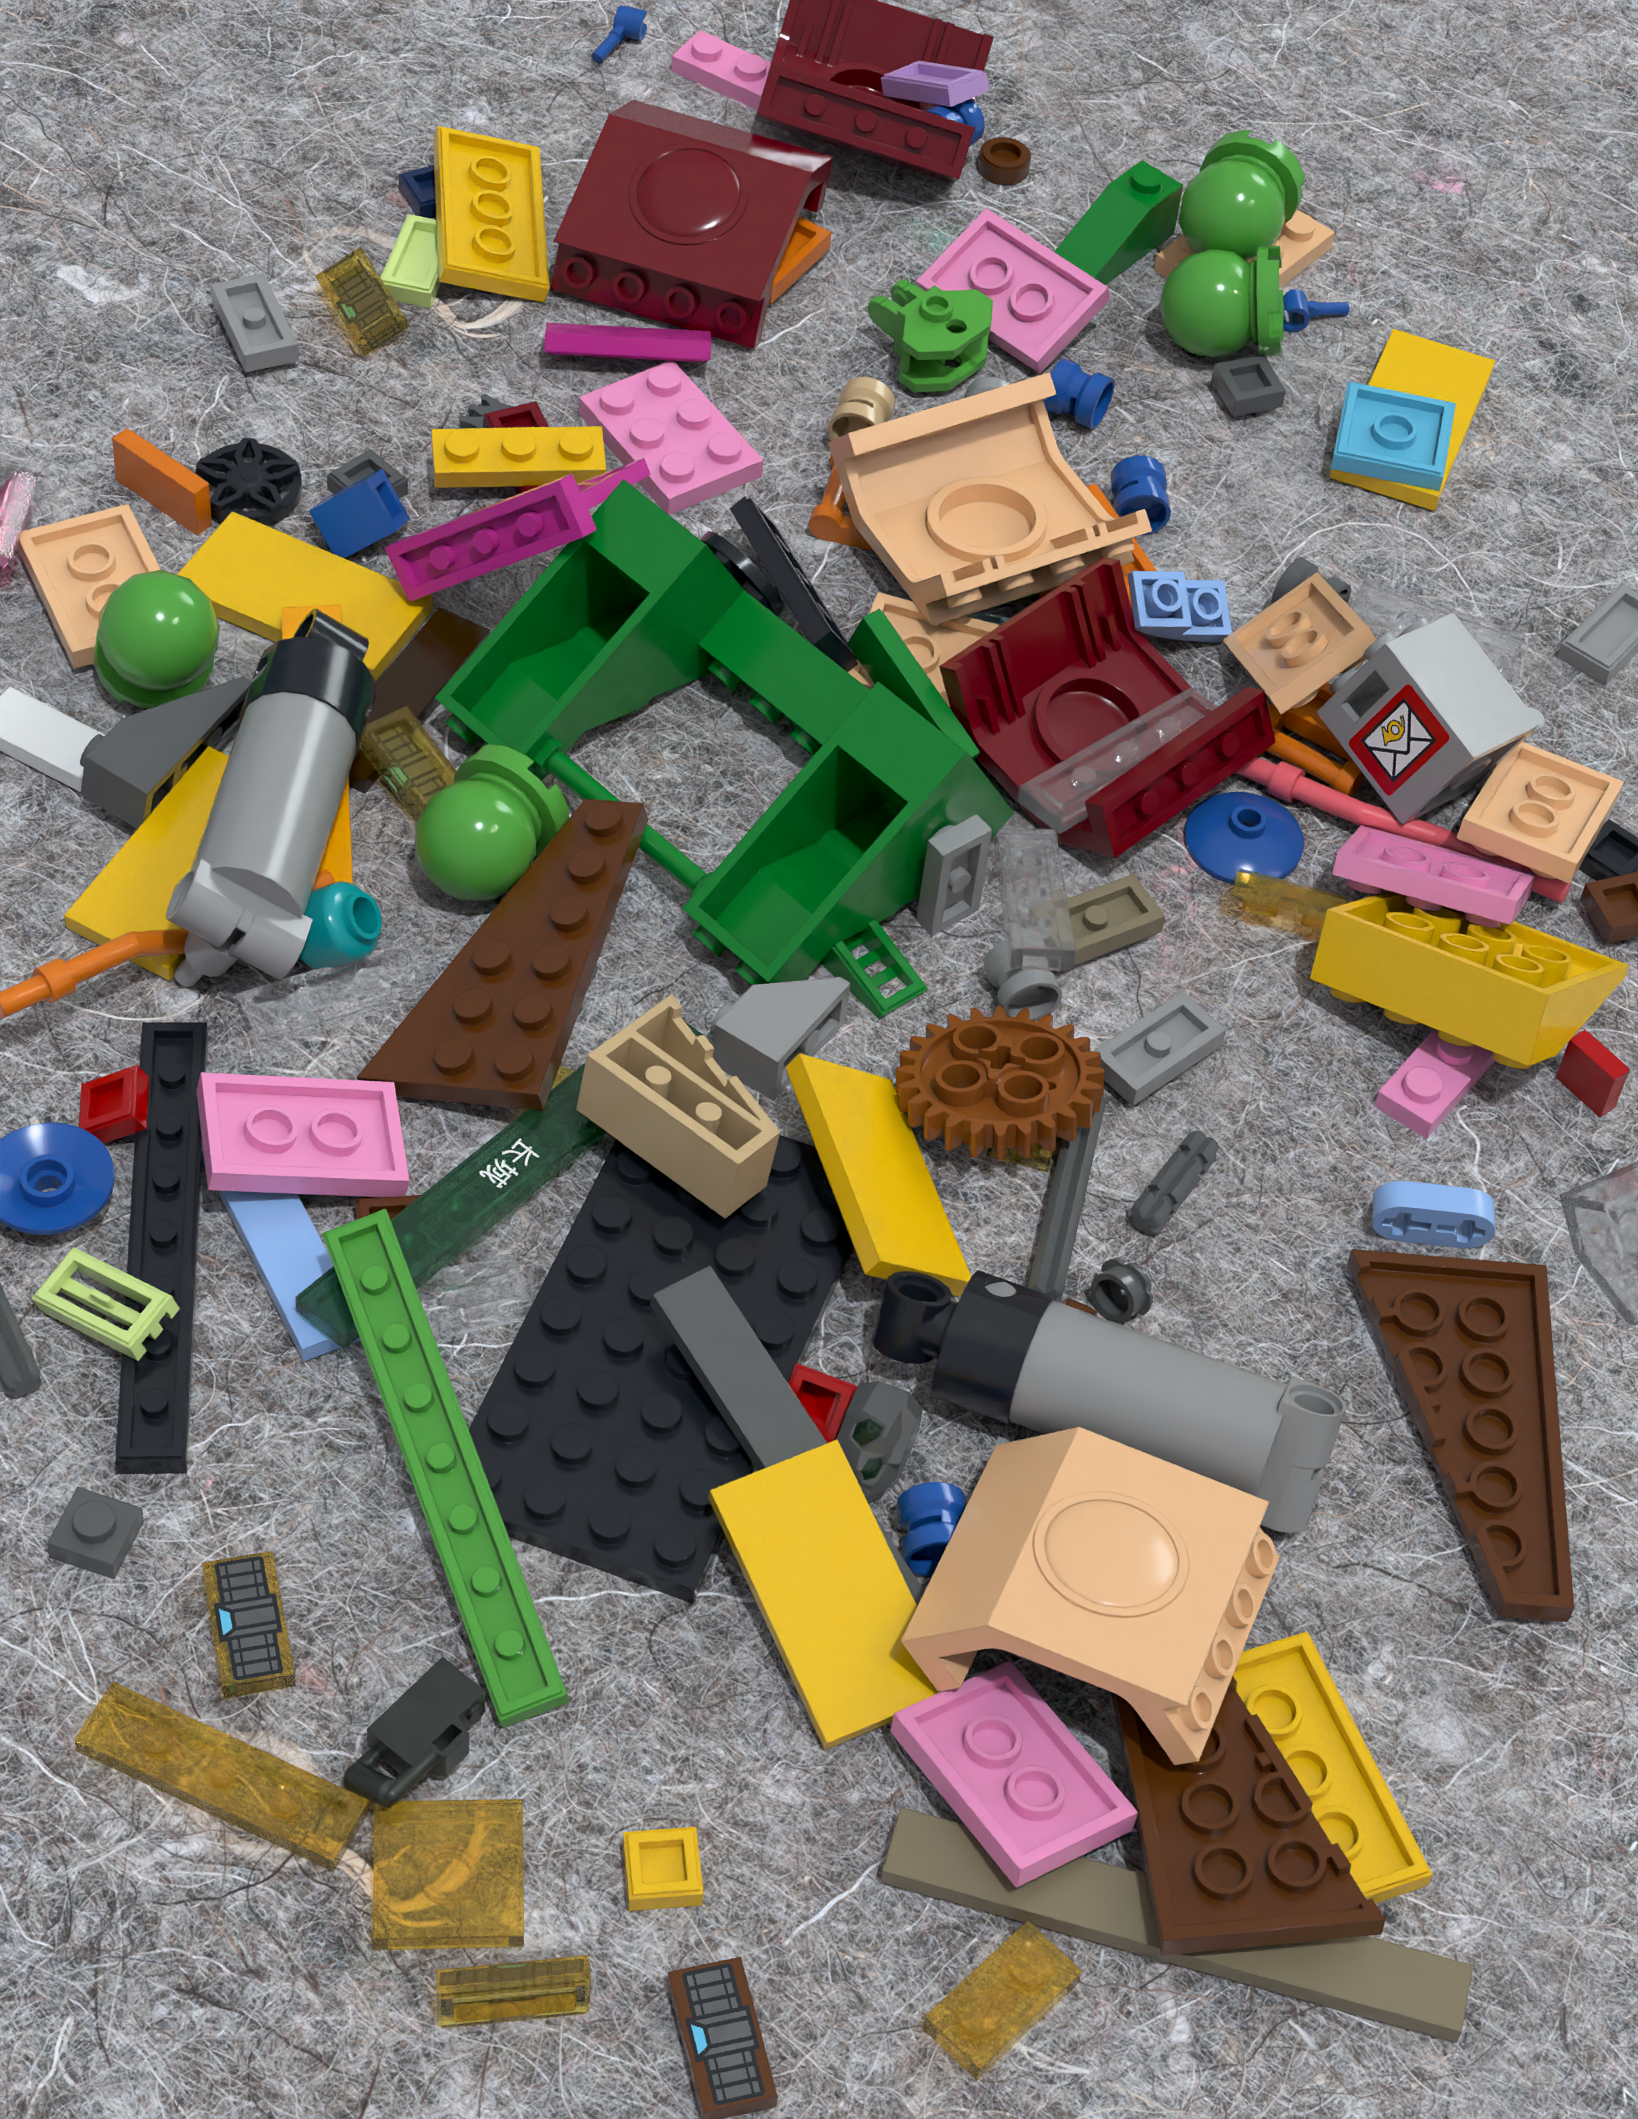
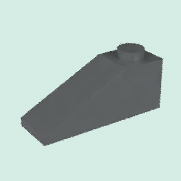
M242 676L122 718L105 736L98 734L93 737L80 758V765L84 767L81 795L138 829L208 746L219 750L239 729V716L251 681Z

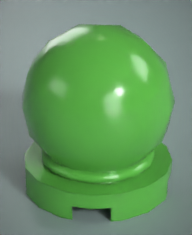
M1241 130L1225 134L1212 145L1204 158L1199 173L1188 182L1182 196L1179 225L1191 250L1195 253L1209 249L1230 251L1236 253L1250 264L1252 260H1257L1258 247L1276 245L1283 225L1292 219L1301 204V187L1305 182V174L1297 157L1282 142L1275 139L1270 145L1260 139L1248 137L1251 131Z
M1258 247L1257 260H1252L1250 264L1234 252L1209 249L1187 256L1168 275L1162 288L1159 303L1163 327L1173 341L1192 354L1213 359L1236 354L1251 341L1253 344L1259 345L1260 355H1265V357L1282 356L1281 342H1283L1284 309L1283 290H1279V268H1282L1281 247Z
M164 570L132 575L110 594L100 611L93 662L100 683L116 701L124 705L125 700L136 707L151 709L205 689L206 682L213 672L214 656L218 649L220 630L211 599L190 578Z
M487 744L476 754L468 756L455 773L454 783L447 785L430 797L415 824V858L431 885L459 901H492L511 890L533 863L535 857L540 855L569 819V808L561 789L555 783L548 790L541 780L528 770L534 761L507 746Z

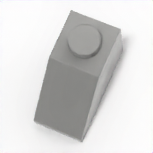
M841 977L752 985L735 1004L727 1002L716 1014L710 1028V1033L714 1036L713 1059L723 1071L733 1077L737 1076L741 1082L774 1101L790 1083L786 1066L799 1053L814 1057L846 1022L851 983Z

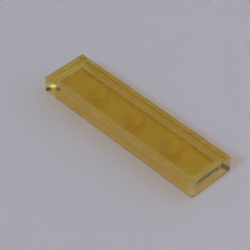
M113 1681L74 1739L77 1752L332 1872L337 1868L370 1812L369 1800Z

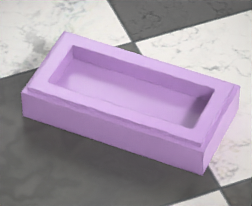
M924 61L914 62L887 73L881 78L884 96L952 107L990 91L987 73L981 70Z

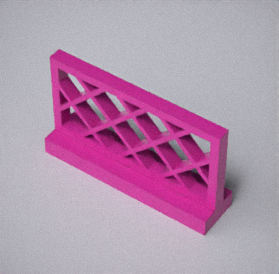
M642 458L580 483H576L573 474H569L398 540L385 547V550L410 602L585 537L597 530L589 509L605 501L623 479L630 485H633L651 475L645 459Z

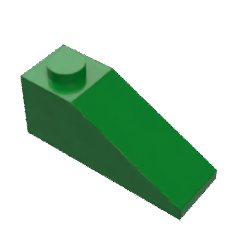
M1141 160L1109 183L1054 252L1102 284L1107 285L1174 235L1183 184Z

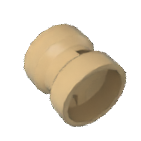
M856 377L848 381L843 387L838 407L833 412L828 425L831 441L847 433L890 421L895 409L896 400L888 386L870 377Z

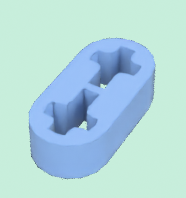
M1393 1181L1383 1184L1373 1193V1229L1380 1236L1395 1241L1454 1248L1479 1247L1491 1241L1495 1236V1202L1487 1193L1473 1188L1413 1181Z

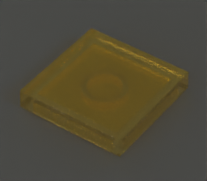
M523 1799L398 1801L390 1808H384L374 1803L373 1950L524 1947Z

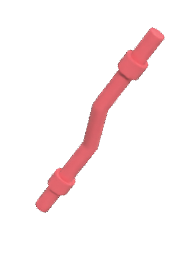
M1255 757L1234 772L1267 786L1268 794L1289 803L1297 799L1358 826L1370 827L1534 873L1529 867L1502 856H1491L1480 852L1474 845L1457 839L1458 833L1439 825L1416 818L1402 825L1392 811L1362 802L1304 777V770L1281 761L1278 765ZM1536 874L1531 891L1562 904L1570 891L1572 882L1569 884L1557 878L1549 879Z

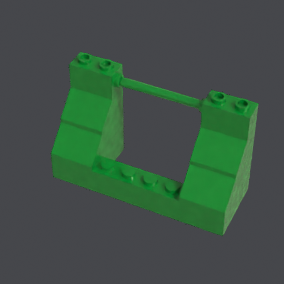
M624 479L591 516L597 530L585 537L569 542L435 697L438 702L452 713L444 723L472 746L480 737L487 744L507 746L534 761L528 770L541 781L546 775L552 774L582 801L585 799L620 801L567 756V751L583 732L644 707L651 698L710 673L733 692L740 684L750 691L753 696L748 700V703L773 725L782 717L793 726L794 730L789 736L810 754L812 758L714 872L708 874L704 872L648 823L638 847L691 892L689 901L682 908L698 923V926L691 934L718 957L726 949L730 950L741 960L734 971L751 985L805 980L836 943L866 929L868 923L874 919L880 922L894 915L902 905L920 897L927 843L941 828L948 825L955 826L977 814L992 829V840L1014 814L1010 806L963 748L877 681L869 690L747 593L705 543Z

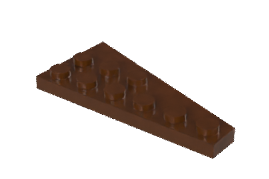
M585 799L357 1076V1080L394 1082L397 1097L544 1111L648 822L644 803Z
M1351 1249L1347 1262L1348 1268L1499 1617L1568 1622L1574 1610L1547 1266Z
M1233 1676L1199 1761L1178 1765L1173 1764L1133 1706L1121 1696L1111 1692L1132 1805L1138 1811L1136 1826L1161 1956L1382 1935L1385 1924L1384 1916L1372 1898L1367 1900L1350 1874L1351 1864L1339 1844H1332L1311 1811L1312 1801L1258 1715L1250 1714L1236 1691L1237 1681Z

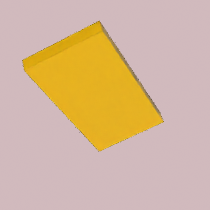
M437 126L433 138L439 282L544 303L550 288L540 147Z
M1393 329L1368 385L1456 403L1440 491L1331 469L1329 478L1435 511L1492 376L1496 360Z
M233 511L177 574L190 578L211 599L216 617L274 642L282 640V607L341 604L342 623L369 640L368 650L362 662L367 666L375 682L433 611L432 595L429 594L409 602L399 581Z
M210 746L206 748L64 914L67 929L98 945H102L128 932L181 928L166 920L167 907L175 885L191 869L229 758L228 755ZM186 955L143 956L132 958L129 961L171 981L175 976L174 971L176 967L186 958Z
M799 1053L786 1066L787 1074L864 1274L888 1279L890 1275L896 1272H918L940 1280L949 1287L952 1295L960 1297L971 1278V1274L912 1128L908 1125L905 1112L899 1110V1096L896 1093L892 1079Z
M838 1439L710 1490L708 1499L824 1750L891 1723L894 1713L940 1693L901 1642L917 1609V1605Z
M1308 1631L1243 1651L1233 1674L1237 1681L1236 1691L1250 1714L1258 1715L1313 1803L1311 1811L1332 1844L1338 1843L1351 1864L1350 1874L1367 1900L1372 1898L1376 1904L1428 1886L1433 1874Z

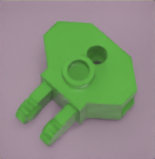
M902 279L891 286L890 297L892 301L888 297H884V295H878L868 302L866 307L868 308L869 318H871L872 323L876 324V327L879 326L884 333L894 339L893 352L901 357L898 381L911 391H949L985 366L988 336L991 329L993 300L979 290L942 291L934 285L929 290L924 291L916 284L913 285L911 281ZM947 360H955L960 363V366L956 368H950L945 365Z

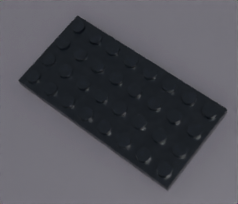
M780 1135L767 1186L727 1218H724L616 1139L469 1427L474 1445L510 1538L694 1604L725 1535L708 1499L710 1490L752 1474L755 1466L650 1306V1302L654 1293L711 1266L788 1383L795 1364H802L854 1248L816 1147Z

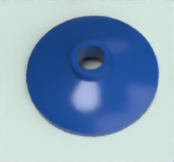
M1227 792L1209 797L1192 810L1185 826V845L1195 864L1213 878L1235 886L1261 887L1283 880L1296 869L1304 849L1303 833L1293 815L1275 801L1253 793Z
M46 1122L19 1128L0 1139V1222L4 1225L28 1234L50 1235L63 1233L90 1221L104 1208L110 1199L115 1182L113 1161L105 1145L90 1132L70 1124ZM48 1188H54V1189H56V1190L50 1191V1192H41V1191H43V1190H45V1189H48Z

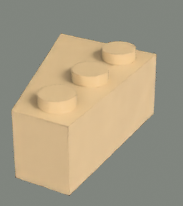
M671 994L587 1054L576 1110L719 1215L727 1218L767 1186L780 1131L737 1076L728 1078L713 1059V1045L704 1034L695 1036L681 1018L682 1006Z

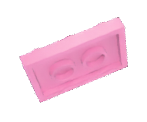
M987 208L916 280L917 286L924 291L929 290L934 285L942 291L979 290L993 300L991 329L988 340L1039 374L1110 300L1107 286Z
M674 361L665 362L579 396L578 414L589 426H602L603 442L623 465L642 458L645 459L651 475L638 482L668 515L762 477L764 460Z
M1362 825L1337 852L1332 875L1347 879V886L1354 890L1369 894H1380L1385 889L1406 895L1405 901L1408 904L1425 910L1437 911L1441 910L1442 906L1466 912L1465 918L1468 921L1485 927H1500L1501 923L1512 924L1530 896L1536 875L1532 872Z
M201 1072L196 1091L208 1190L363 1197L405 1196L410 1179L394 1082Z
M1007 1661L964 1681L961 1688L942 1691L894 1713L890 1732L1016 1888L1134 1829L1138 1811L1011 1661Z

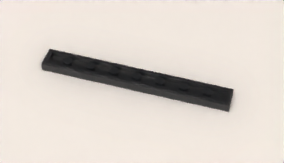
M142 1022L140 1068L149 1076L147 1129L135 1133L127 1274L171 1295L180 1309L172 1319L165 1315L162 1317L159 1324L163 1331L156 1340L147 1336L142 1342L147 1351L139 1361L122 1353L115 1460L117 1474H187L202 1177L201 1148L203 1147L196 1089L201 1072L207 1073V1022ZM125 1296V1306L139 1313H142L146 1308L145 1305ZM124 1325V1330L127 1331L130 1327Z

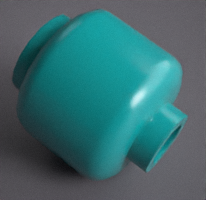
M345 881L333 883L311 892L304 915L313 920L299 959L314 970L327 972L370 956L377 946L382 928V917L375 900L356 885Z

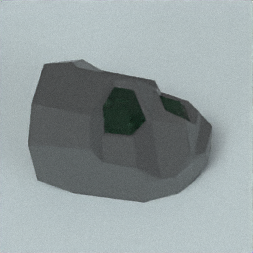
M880 1381L859 1384L837 1436L838 1442L868 1504L880 1500L899 1481L920 1428L923 1407L910 1392Z

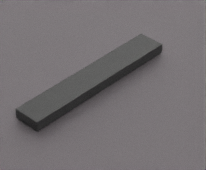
M711 1266L653 1294L650 1306L758 1471L827 1444ZM874 1515L918 1607L925 1591Z

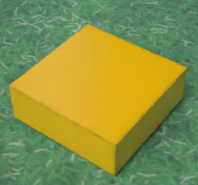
M696 1827L623 1832L622 1848L629 1911L702 1906L704 1893Z

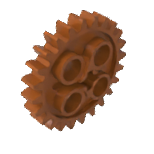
M1003 1006L996 1007L993 1017H984L977 1008H971L970 1020L966 1021L953 1014H948L947 1028L928 1023L926 1025V1038L911 1036L910 1050L900 1052V1067H896V1093L899 1095V1110L908 1112V1125L910 1127L924 1125V1139L927 1141L945 1135V1150L948 1151L965 1143L970 1145V1157L974 1158L984 1148H993L998 1160L1004 1159L1008 1148H1016L1024 1158H1029L1031 1155V1145L1038 1143L1044 1149L1052 1152L1055 1151L1056 1136L1072 1142L1075 1141L1077 1126L1090 1128L1092 1126V1113L1101 1111L1102 1096H1104V1068H1100L1101 1054L1100 1052L1090 1051L1091 1039L1089 1037L1074 1039V1025L1067 1024L1054 1029L1053 1015L1051 1014L1043 1016L1038 1021L1030 1020L1029 1009L1023 1008L1016 1017H1007Z

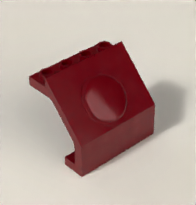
M790 0L755 121L954 184L960 179L975 127L926 112V110L938 106L936 104L884 96L881 78L887 73L917 61L969 68L984 72L994 37L878 0Z
M632 100L608 115L553 242L559 243L551 289L688 330L710 331L712 337L754 349L761 341L777 268L802 209L817 213L823 207L833 156Z
M1100 558L939 666L950 704L949 708L979 749V755L976 758L1051 841L1112 858H1117L1276 743L1264 690L1245 687L1219 707L1214 708L1188 684L1141 632L1135 630L1134 617L1120 560Z

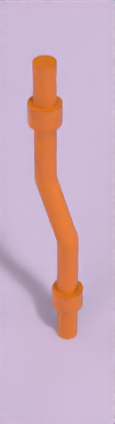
M327 869L317 873L312 891L335 883L334 877ZM180 928L128 932L65 962L60 958H56L33 970V977L0 992V1018L4 1019L43 1000L50 1004L75 993L77 984L132 958L185 954L184 947L188 931Z

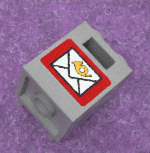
M1454 612L1433 622H1430L1427 617H1422L1407 627L1398 637L1393 632H1389L1377 639L1363 653L1368 661L1360 669L1354 667L1336 679L1329 687L1333 696L1317 711V714L1402 825L1468 792L1476 784L1486 780L1492 774L1497 764L1524 739L1537 733L1545 725L1543 714L1536 708H1527Z

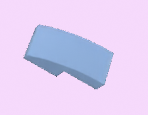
M1132 571L1128 574L1136 631L1168 639L1220 643L1232 633L1224 580H1185L1184 572Z

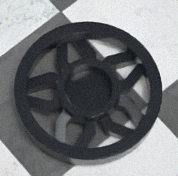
M242 438L240 443L216 449L205 458H200L196 465L195 474L216 487L210 498L211 517L219 522H223L233 511L264 525L274 523L287 516L297 506L301 498L302 477L297 461L293 460L282 450L258 443L255 438ZM244 458H254L252 463H244ZM292 481L289 493L282 500L277 489ZM239 507H253L258 510L238 511L234 509H237Z
M708 531L700 538L747 593L776 616H779L784 611L783 601L774 586L744 553L717 533Z

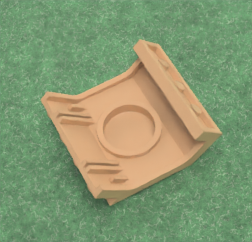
M1050 372L847 433L828 442L854 526L932 626L1060 586L1102 557L1120 560L1121 566L1134 562L1131 550L1135 549L1132 538L1152 531L1145 509L1119 518L1110 516L1062 457L1043 402L1044 399L1056 395Z
M1081 1427L996 1445L901 1642L938 1692L961 1688L978 1650L988 1648L1008 1651L1113 1692L1133 1706L1174 1765L1197 1762L1201 1757L1280 1558L1271 1538L1260 1528L1269 1501Z

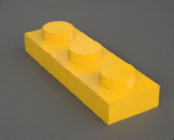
M602 426L432 429L431 433L434 488L543 485L569 474H573L576 483H580L606 473Z

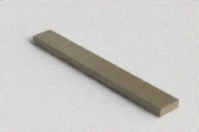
M900 1807L880 1883L1457 2043L1462 2033L1473 1965L1370 1936L1161 1956L1145 1874L1078 1857L1016 1888L966 1825Z

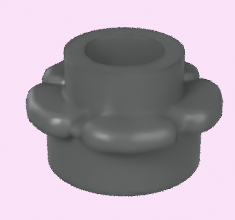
M1120 1258L1107 1260L1101 1266L1102 1273L1097 1275L1091 1283V1296L1096 1308L1106 1318L1116 1322H1123L1129 1318L1134 1319L1138 1314L1145 1315L1153 1303L1151 1281L1147 1273L1134 1263L1124 1264V1261Z

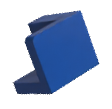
M382 468L326 497L309 510L332 553L342 558H346L389 536L410 520Z

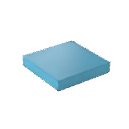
M1348 381L1330 469L1440 491L1456 403Z

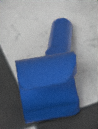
M625 5L620 6L615 14L613 29L591 54L592 59L597 63H601L622 42L624 37L640 42L643 41L647 32V24L643 23L647 11Z
M1291 289L1283 297L1284 331L1286 332L1303 330L1309 324L1310 317L1346 316L1349 313L1348 302L1307 301L1306 294L1299 289Z

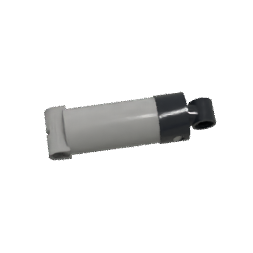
M312 609L306 615L292 638L279 640L263 651L239 716L240 726L191 869L175 885L165 915L166 920L188 931L184 947L186 958L174 971L175 979L182 986L192 987L204 975L209 977L220 976L238 959L281 980L296 963L306 942L313 919L304 914L351 765L360 750L376 700L375 679L365 663L362 662L368 650V638L318 609Z
M977 1270L971 1276L958 1302L951 1300L952 1293L949 1287L932 1276L918 1272L901 1271L893 1273L888 1277L871 1342L874 1348L881 1354L903 1363L922 1364L930 1362L934 1358L937 1359L931 1395L934 1398L1004 1424L1010 1425L1014 1423L1041 1434H1049L1076 1427L1084 1428L1269 1501L1261 1526L1287 1533L1303 1531L1307 1527L1324 1477V1466L1329 1462L1346 1411V1404L1334 1392L1292 1376L1288 1385L1056 1302L1052 1296Z

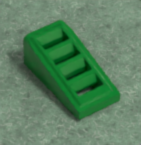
M875 919L868 923L866 929L854 934L845 941L836 943L820 962L834 977H841L850 982V992L879 1020L928 991V987ZM862 945L870 951L858 959H855L851 953ZM879 961L887 967L872 977H869L864 971ZM896 977L907 986L886 999L878 989Z

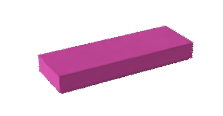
M546 322L544 352L557 355L707 363L711 356L710 331Z

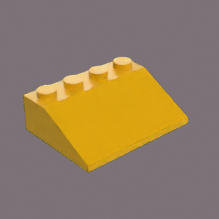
M1386 891L1327 909L1310 979L1331 987V995L1338 999L1352 1003L1369 1002L1384 1008L1383 1014L1393 1021L1410 1025L1422 1023L1439 1030L1438 1037L1448 1043L1458 1046L1477 1045L1494 1052L1493 1059L1503 1065L1526 1069L1533 1064L1556 1056L1624 980L1629 965L1515 921L1511 925L1501 923L1500 927H1485L1468 921L1465 918L1466 912L1442 906L1441 910L1437 911L1417 908L1405 901L1406 895Z

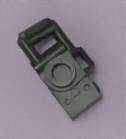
M444 1657L440 1658L367 1728V1746L369 1749L346 1770L344 1774L345 1788L379 1806L390 1808L427 1773L446 1776L469 1754V1733L467 1729L485 1713V1690ZM384 1760L400 1774L393 1779L374 1769Z

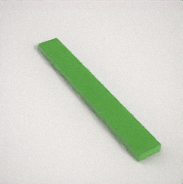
M383 1209L323 1232V1238L499 1722L503 1728H506L570 1702L387 1210Z

